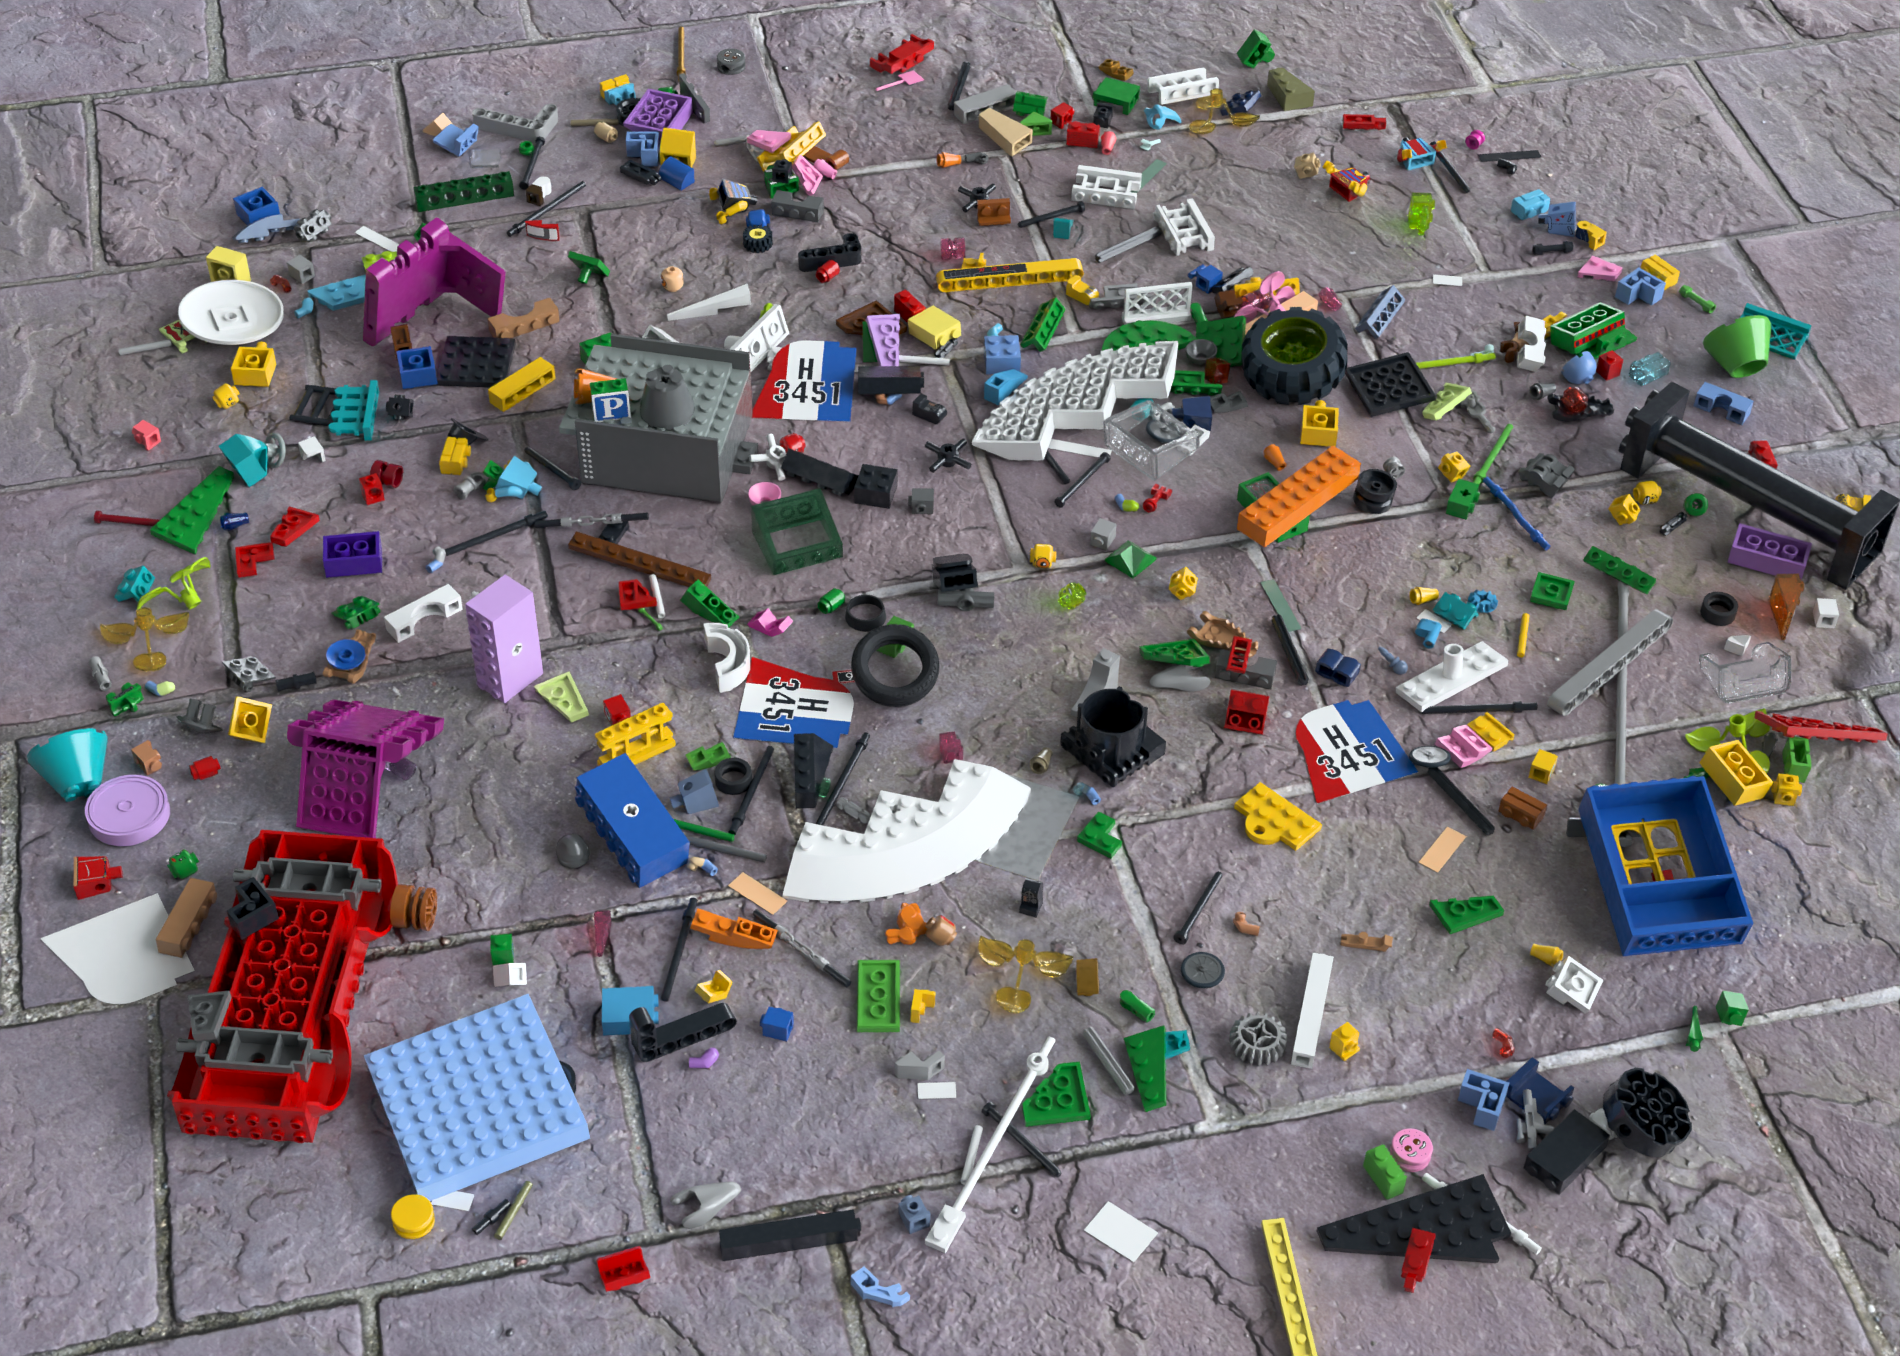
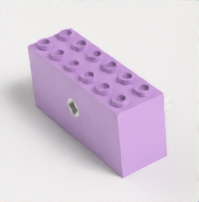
M504 575L482 592L473 591L472 596L469 597L470 601L465 606L477 685L480 689L490 693L495 699L506 703L543 674L533 592L509 576Z

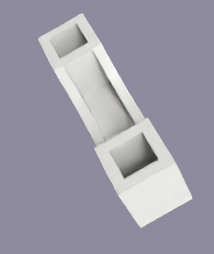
M447 584L385 616L386 630L399 643L414 635V626L421 618L429 615H441L447 618L463 610L461 596Z

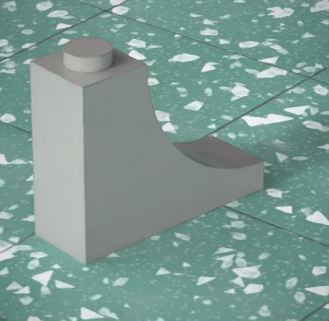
M1103 648L1093 659L1088 682L1080 698L1071 709V715L1077 717L1078 704H1083L1084 700L1092 693L1102 689H1117L1119 655Z

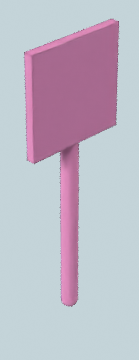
M912 70L898 75L902 80L878 87L876 91L903 82L911 85L924 79Z

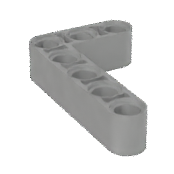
M554 104L545 105L533 120L484 108H476L472 111L473 123L479 126L478 129L535 142L539 136L545 139L558 123L557 106Z

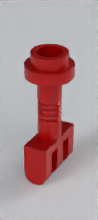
M1155 484L1151 488V495L1154 496L1145 499L1143 509L1148 513L1154 512L1157 509L1158 500L1160 498L1167 500L1172 494V489L1168 488L1165 492L1166 487L1162 486L1159 489V485Z

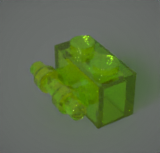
M1412 192L1408 225L1409 229H1418V235L1420 236L1424 235L1425 231L1429 229V223L1433 221V213L1431 211L1435 209V200H1432L1431 193Z

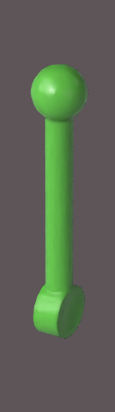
M638 608V612L643 613L656 626L658 631L663 629L662 625L657 623L645 611V608Z

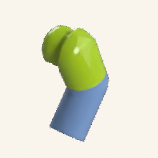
M1117 494L1114 497L1122 511L1135 512L1139 509L1137 502L1125 500L1122 494Z

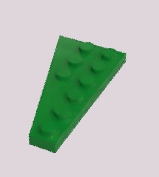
M218 466L150 529L151 535L196 555L199 543H202L205 531H208L217 513V508L219 504L221 505L223 496L234 479V472Z

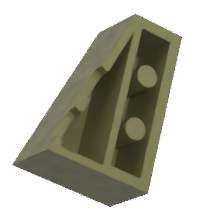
M1284 68L1269 70L1267 86L1284 111L1313 106L1315 91Z

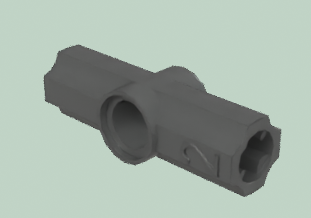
M973 588L941 592L938 589V605L958 606L962 611H970L973 607L994 608V592L974 591Z

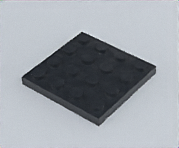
M447 336L437 374L438 384L436 385L491 388L509 375L516 345L515 339Z
M1409 352L1351 366L1345 370L1346 377L1370 417L1436 400V394Z

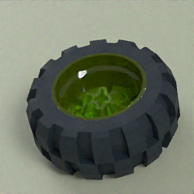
M1290 307V310L1281 311V309L1269 312L1267 318L1260 317L1253 323L1245 335L1241 352L1244 376L1250 386L1256 389L1260 396L1267 400L1274 398L1279 404L1289 405V402H1298V405L1311 403V399L1314 398L1320 400L1329 395L1332 388L1335 389L1345 376L1348 362L1347 340L1339 325L1330 316L1325 318L1321 311L1312 308L1310 311L1302 310V307Z

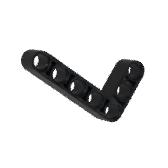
M719 1003L656 1028L647 1009L639 1007L634 1009L629 1015L631 1042L642 1062H649L729 1031L735 1027L737 1020L727 1003Z

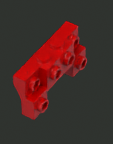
M911 34L910 41L903 39L901 46L889 52V57L882 53L878 54V60L871 57L870 67L880 73L887 71L892 74L897 70L903 73L923 61V55L934 49V41L929 38L921 39Z

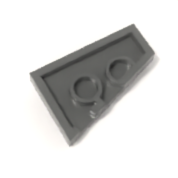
M679 74L680 95L692 97L693 113L704 123L710 122V108L700 95H696L693 84L686 81V74Z
M230 991L187 995L194 1040L210 1041L216 1039L232 998Z

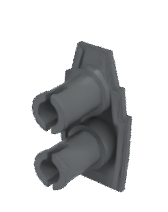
M190 698L186 715L177 716V719L197 733L210 734L223 731L221 727L212 723L215 705L204 703L199 720L198 714L202 701Z

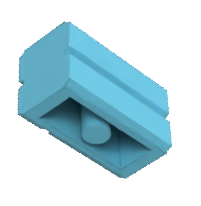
M1540 189L1514 198L1511 212L1521 220L1532 218L1535 215L1547 212L1550 198Z

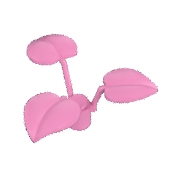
M1280 271L1269 274L1260 284V292L1262 294L1269 292L1272 297L1269 308L1270 312L1277 309L1286 311L1281 304L1295 296V292L1290 286L1279 289L1276 296H1274L1273 290L1281 287L1285 280L1284 274ZM1246 305L1239 309L1234 317L1244 316L1247 324L1256 317V311L1267 316L1269 313L1258 307L1254 308L1252 305Z

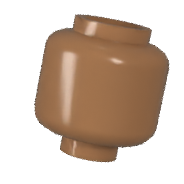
M939 915L936 918L931 917L925 925L927 928L926 936L938 946L951 944L957 935L955 931L956 925L943 915Z

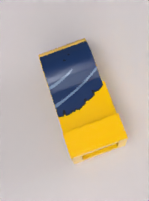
M1580 221L1577 223L1575 236L1589 243V248L1595 250L1605 244L1607 232L1590 222Z

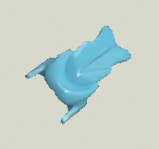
M1155 104L1153 108L1144 109L1147 122L1153 129L1160 130L1166 118L1179 123L1182 122L1175 111L1165 106L1162 107ZM1159 114L1160 118H1156L1155 125H1153L1154 115Z

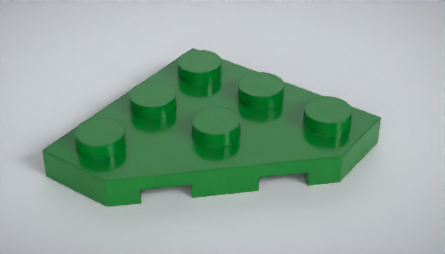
M1238 316L1196 323V338L1213 342L1217 347L1216 357L1227 367L1241 366L1246 318Z
M1195 639L1139 646V652L1146 660L1193 667H1202L1204 664H1209V655Z
M1080 1062L1058 1064L1053 1069V1073L1048 1078H1045L1035 1089L1034 1094L1022 1103L1025 1127L1090 1120L1091 1114Z

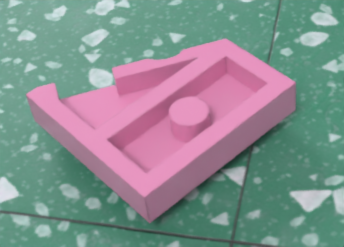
M756 130L747 137V143L773 153L791 139V133Z
M800 154L793 162L792 169L796 176H798L807 195L812 196L823 176Z
M1592 256L1580 269L1577 277L1583 278V275H1590L1596 280L1615 281L1621 274L1622 267Z

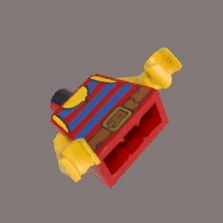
M1326 160L1322 168L1326 169V172L1331 175L1330 188L1348 202L1358 196H1364L1367 190V181L1370 179L1368 172L1360 173L1352 167L1337 170L1332 162Z

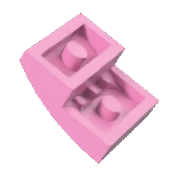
M1467 725L1453 728L1450 735L1437 738L1435 742L1437 747H1441L1450 753L1451 760L1460 768L1478 761L1492 750V747Z

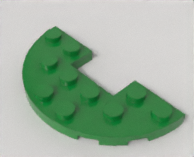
M1138 320L1122 325L1111 332L1103 343L1102 351L1113 348V351H1116L1129 345V348L1139 347L1140 343L1155 344V342L1178 341V350L1186 348L1191 341L1197 340V338L1186 329L1168 322Z

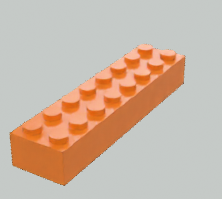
M1334 445L1242 510L1238 516L1237 530L1265 548L1355 482L1359 477L1361 463Z

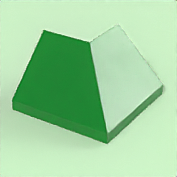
M1128 540L1106 557L1105 562L1133 579L1156 561L1157 557Z

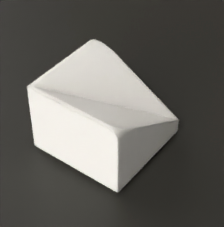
M1730 636L1726 641L1724 650L1742 656L1751 636Z

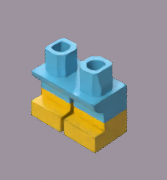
M626 74L599 83L600 95L609 105L613 103L618 105L622 100L636 98L634 84L629 82Z

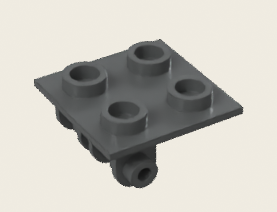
M255 657L222 662L226 667V675L237 685H240L244 692L252 691L253 682L276 678Z

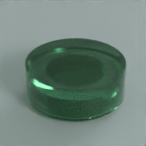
M823 777L819 792L820 797L826 798L828 796L831 785L830 778Z

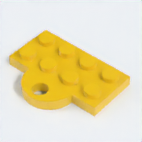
M1261 782L1235 802L1234 809L1247 817L1245 822L1246 835L1258 844L1271 845L1282 841L1296 851L1319 832L1322 827L1320 822ZM1259 830L1262 831L1263 834H1256L1254 831Z

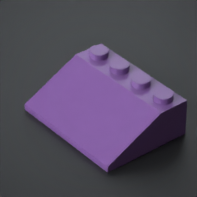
M648 88L623 124L633 132H659V144L661 145L663 128L681 130L693 114L692 97Z

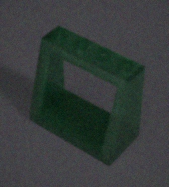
M820 488L751 506L752 533L773 575L843 557V543ZM820 520L830 539L829 541L778 554L770 533Z

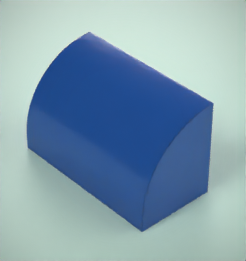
M672 156L667 158L660 167L659 176H661L662 180L681 191L695 182L694 169Z

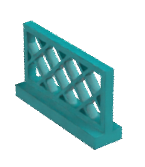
M1747 303L1740 318L1753 315L1768 317L1771 322V332L1774 336L1770 338V342L1777 341L1779 344L1778 346L1770 345L1769 351L1795 360L1804 342L1809 337L1812 325ZM1776 331H1779V332H1782V333H1785V334L1778 336L1777 333H1776ZM1792 337H1796L1801 340L1794 341ZM1788 338L1790 343L1783 344L1781 340ZM1793 347L1795 352H1789L1786 348Z

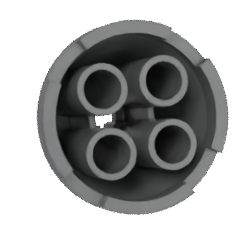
M664 365L648 372L640 402L641 418L652 428L656 426L667 428V430H674V427L685 426L689 423L695 407L682 374L674 369L672 365Z

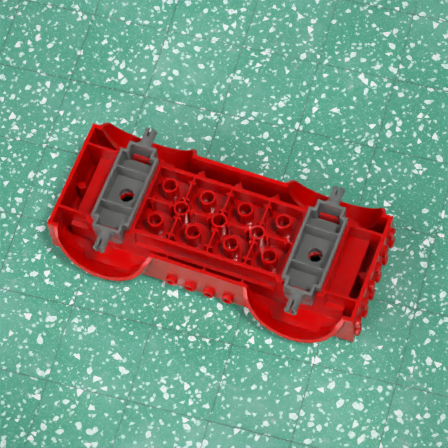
M261 830L259 836L250 841L244 868H235L232 878L233 882H240L239 884L254 877L275 902L279 919L241 940L231 927L229 918L225 917L224 925L228 927V931L208 993L230 991L232 998L216 1039L195 1041L192 1035V1028H190L188 1039L178 1038L176 1051L184 1052L172 1090H168L167 1098L172 1101L181 1133L229 1136L231 1138L243 1137L254 1140L269 1139L278 1142L313 1143L320 1116L340 1106L349 1088L352 1066L351 1046L346 1029L350 1022L349 1012L354 1008V994L359 991V977L363 976L364 973L363 962L369 943L383 937L392 928L390 920L391 902L398 881L391 853L385 848L382 838ZM237 893L232 907L239 904Z

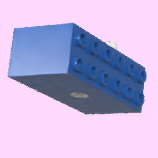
M626 753L576 778L575 801L577 805L585 810L588 821L590 823L593 822L598 835L601 838L604 837L608 849L616 854L619 865L622 868L625 867L628 871V877L632 883L635 882L641 888L688 863L689 840Z

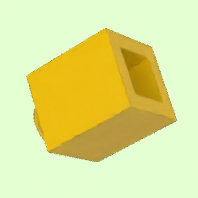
M1539 749L1531 764L1528 778L1547 784L1555 769L1558 756Z

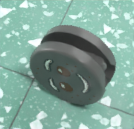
M732 48L720 51L717 55L718 70L727 75L741 73L745 69V54L738 49Z

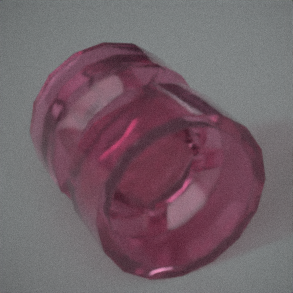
M964 237L954 238V240H951V238H941V259L950 260L952 257L964 259Z
M1260 289L1241 296L1243 300L1241 308L1246 305H1252L1254 308L1258 307L1266 310L1271 306L1270 294H1262Z

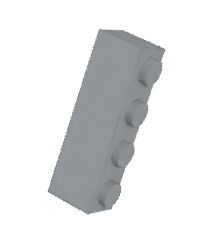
M1007 84L955 101L954 115L962 124L979 120V114L988 108L999 113L1012 109L1016 92Z

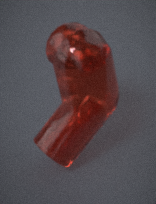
M273 275V278L270 279L272 285L277 286L280 284L285 293L291 292L292 288L287 279L279 275Z
M1499 1028L1495 1029L1492 1036L1503 1045L1500 1048V1055L1504 1058L1511 1057L1515 1052L1512 1037Z

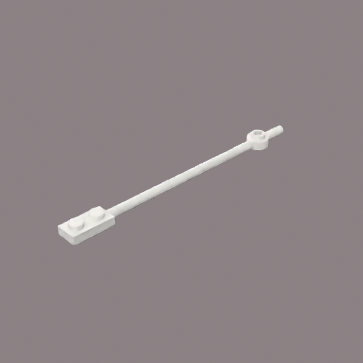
M1047 1037L1040 1052L1032 1053L1027 1058L1028 1073L953 1207L944 1205L925 1239V1245L943 1253L947 1252L966 1217L965 1212L961 1211L963 1205L1034 1078L1043 1075L1048 1070L1047 1055L1055 1043L1053 1037Z

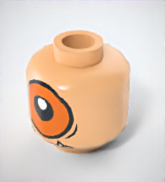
M670 266L662 271L661 280L663 288L670 292H676L683 286V273L679 268Z

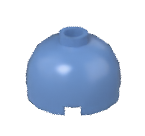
M1588 351L1582 352L1583 356L1580 358L1578 356L1573 357L1563 366L1564 371H1561V373L1569 382L1573 384H1588L1593 380L1597 365L1594 357Z

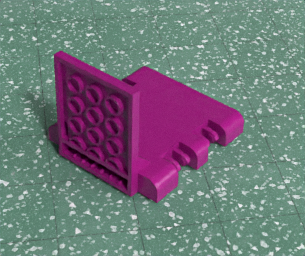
M436 217L421 228V236L418 242L412 244L407 240L403 241L397 246V256L395 259L388 262L381 258L366 269L363 341L370 346L377 345L391 334L390 326H394L395 323L399 322L406 323L415 315L417 306L422 304L429 305L443 293L459 294L490 317L502 313L506 271L450 233L446 223Z
M332 699L323 705V712L313 710L308 713L307 720L297 719L290 723L287 728V739L292 745L302 747L296 827L344 836L376 838L380 783L386 762H399L408 756L411 751L424 745L425 741H430L439 735L444 728V718L419 714V711L408 710L406 712L365 705L362 701L347 702Z

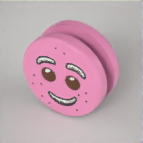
M1403 1129L1393 1137L1390 1155H1393L1392 1158L1395 1159V1162H1397V1165H1400L1399 1168L1402 1170L1418 1172L1428 1166L1433 1145L1430 1138L1422 1131Z

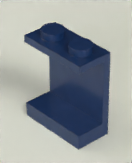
M1532 1057L1506 1081L1509 1082L1506 1097L1524 1110L1523 1090H1531L1532 1098H1536L1537 1113L1542 1116L1545 1125L1550 1119L1552 1121L1555 1120L1563 1107L1567 1108L1572 1103L1574 1087L1570 1085L1564 1092L1537 1073L1539 1061Z

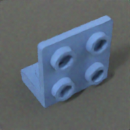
M449 124L433 139V142L459 157L477 141L479 126L472 124L463 131L455 125Z

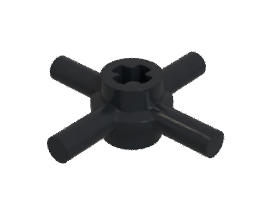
M991 184L986 189L976 187L972 191L960 186L958 192L970 197V202L962 207V210L966 213L973 207L977 209V200L989 199L988 195L996 189L995 184Z
M962 438L955 445L947 443L941 447L927 441L925 448L937 453L938 460L929 467V470L934 473L941 466L953 467L955 464L969 470L972 464L960 458L958 453L967 444V441Z

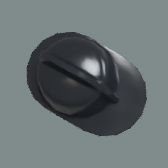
M451 418L454 423L447 435L448 437H456V439L466 438L468 445H471L477 438L489 440L483 434Z

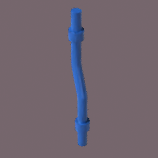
M1485 477L1483 482L1490 489V492L1510 509L1517 522L1530 534V538L1547 551L1551 545L1543 538V534L1539 530H1535L1525 520L1516 505L1503 493V489L1498 484H1495L1489 477Z

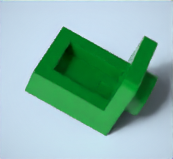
M492 460L488 462L483 471V474L488 477L483 487L486 491L489 488L496 487L500 476L504 472V469Z

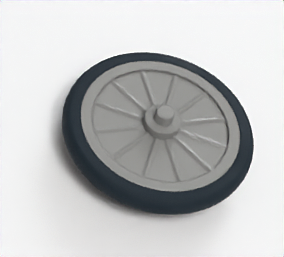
M1420 746L1409 753V759L1418 766L1435 768L1449 763L1451 755L1441 747Z

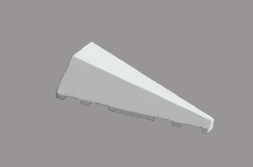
M748 284L667 314V319L671 321L718 314V309L751 305Z

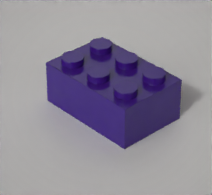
M380 532L323 536V565L326 578L382 573Z

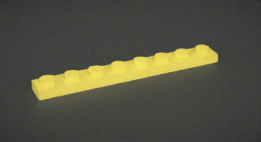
M1284 1218L1262 1220L1261 1227L1292 1356H1317Z

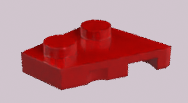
M637 579L619 581L621 610L657 606L656 598L651 597L649 591Z

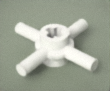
M768 434L766 438L770 449L767 450L766 454L750 455L749 461H766L770 468L776 469L778 480L782 481L785 479V475L781 466L786 452L783 447L776 445L773 434Z

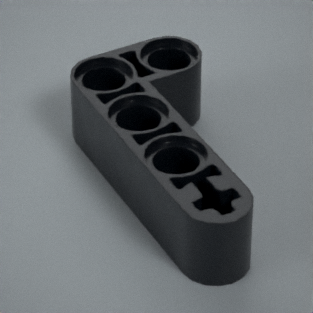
M847 233L843 236L842 245L800 251L798 253L799 270L802 272L817 271L819 267L829 260L837 262L839 268L860 264L862 262V253L858 236L854 233Z

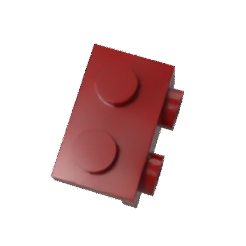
M640 1246L600 1257L596 1260L600 1279L606 1292L616 1291L624 1286L638 1284L650 1279L649 1269L644 1261Z

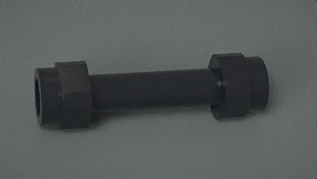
M1563 241V244L1545 246L1540 243L1533 245L1532 252L1534 255H1543V252L1552 251L1569 253L1573 251V243Z

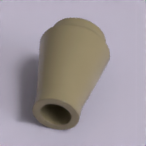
M1044 747L1030 760V769L1034 773L1042 774L1048 770L1050 759L1053 755L1052 750Z

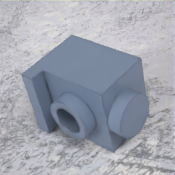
M912 1195L905 1196L901 1203H898V1213L909 1234L930 1227L929 1210L927 1211L919 1195L916 1197Z

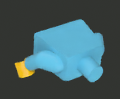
M514 456L512 460L507 462L508 465H504V472L495 487L496 490L494 491L493 488H489L485 495L487 502H494L497 498L505 496L523 499L528 491L538 496L542 486L534 482L537 472L531 467L529 462H523Z

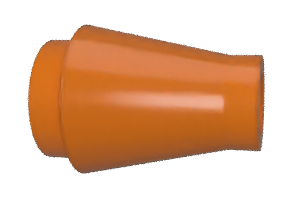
M945 152L937 154L938 167L945 168L961 164L960 155Z
M1271 444L1264 449V458L1275 466L1278 471L1286 467L1287 464L1278 446Z

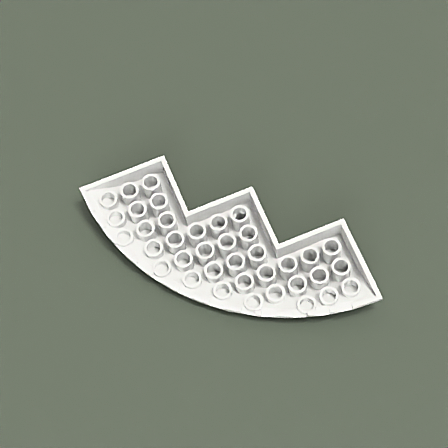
M1178 341L1155 342V345L1146 346V343H1140L1139 347L1129 348V345L1116 351H1113V348L1100 351L1101 354L1091 357V354H1088L1080 361L1074 359L1064 363V367L1057 370L1054 367L1044 372V376L1039 379H1031L1025 383V387L1020 390L1016 389L1013 396L1010 398L1006 397L999 403L1000 407L993 410L991 416L984 420L983 427L978 429L972 445L1008 460H1044L1054 429H1106L1116 398H1168L1174 380Z
M954 759L939 802L881 790L864 834L806 822L793 853L782 898L804 902L820 900V903H828V901L848 903L852 900H860V903L875 901V898L887 896V899L893 898V895L904 892V895L918 891L919 887L927 884L931 886L945 880L946 876L961 872L973 860H979L986 850H990L998 843V839L1003 834H1006L1011 824L1016 821L1018 813L1026 803L1031 788L994 767Z

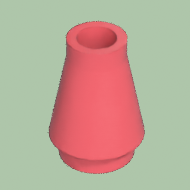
M1106 131L1101 136L1102 153L1105 155L1111 153L1116 142V136L1111 131Z

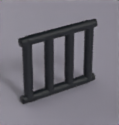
M305 385V393L295 413L290 415L289 420L329 426L330 423L338 422L331 419V412L327 419L318 418L329 395H335L336 388ZM312 393H322L311 416H302Z

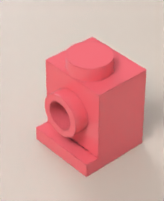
M142 420L133 426L132 434H134L135 440L139 444L145 445L147 451L161 442L159 430L152 424Z

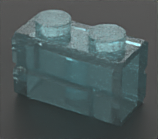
M1659 352L1652 355L1648 354L1645 358L1632 362L1629 377L1634 381L1636 380V383L1642 387L1668 375L1671 363L1668 359L1663 358V355Z

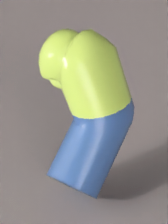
M148 681L145 684V689L161 697L173 692L175 685L168 681L160 684Z

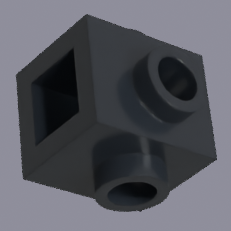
M395 394L394 398L389 397V401L386 402V412H388V415L393 416L395 420L413 417L414 400L405 398V395Z

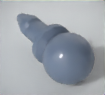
M1383 647L1378 648L1381 655L1391 663L1389 667H1393V671L1396 674L1403 675L1407 672L1408 665L1405 661L1399 660V657L1394 658Z

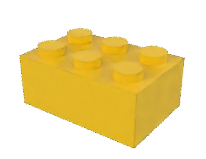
M1739 740L1709 747L1699 762L1734 806L1764 798L1774 783Z

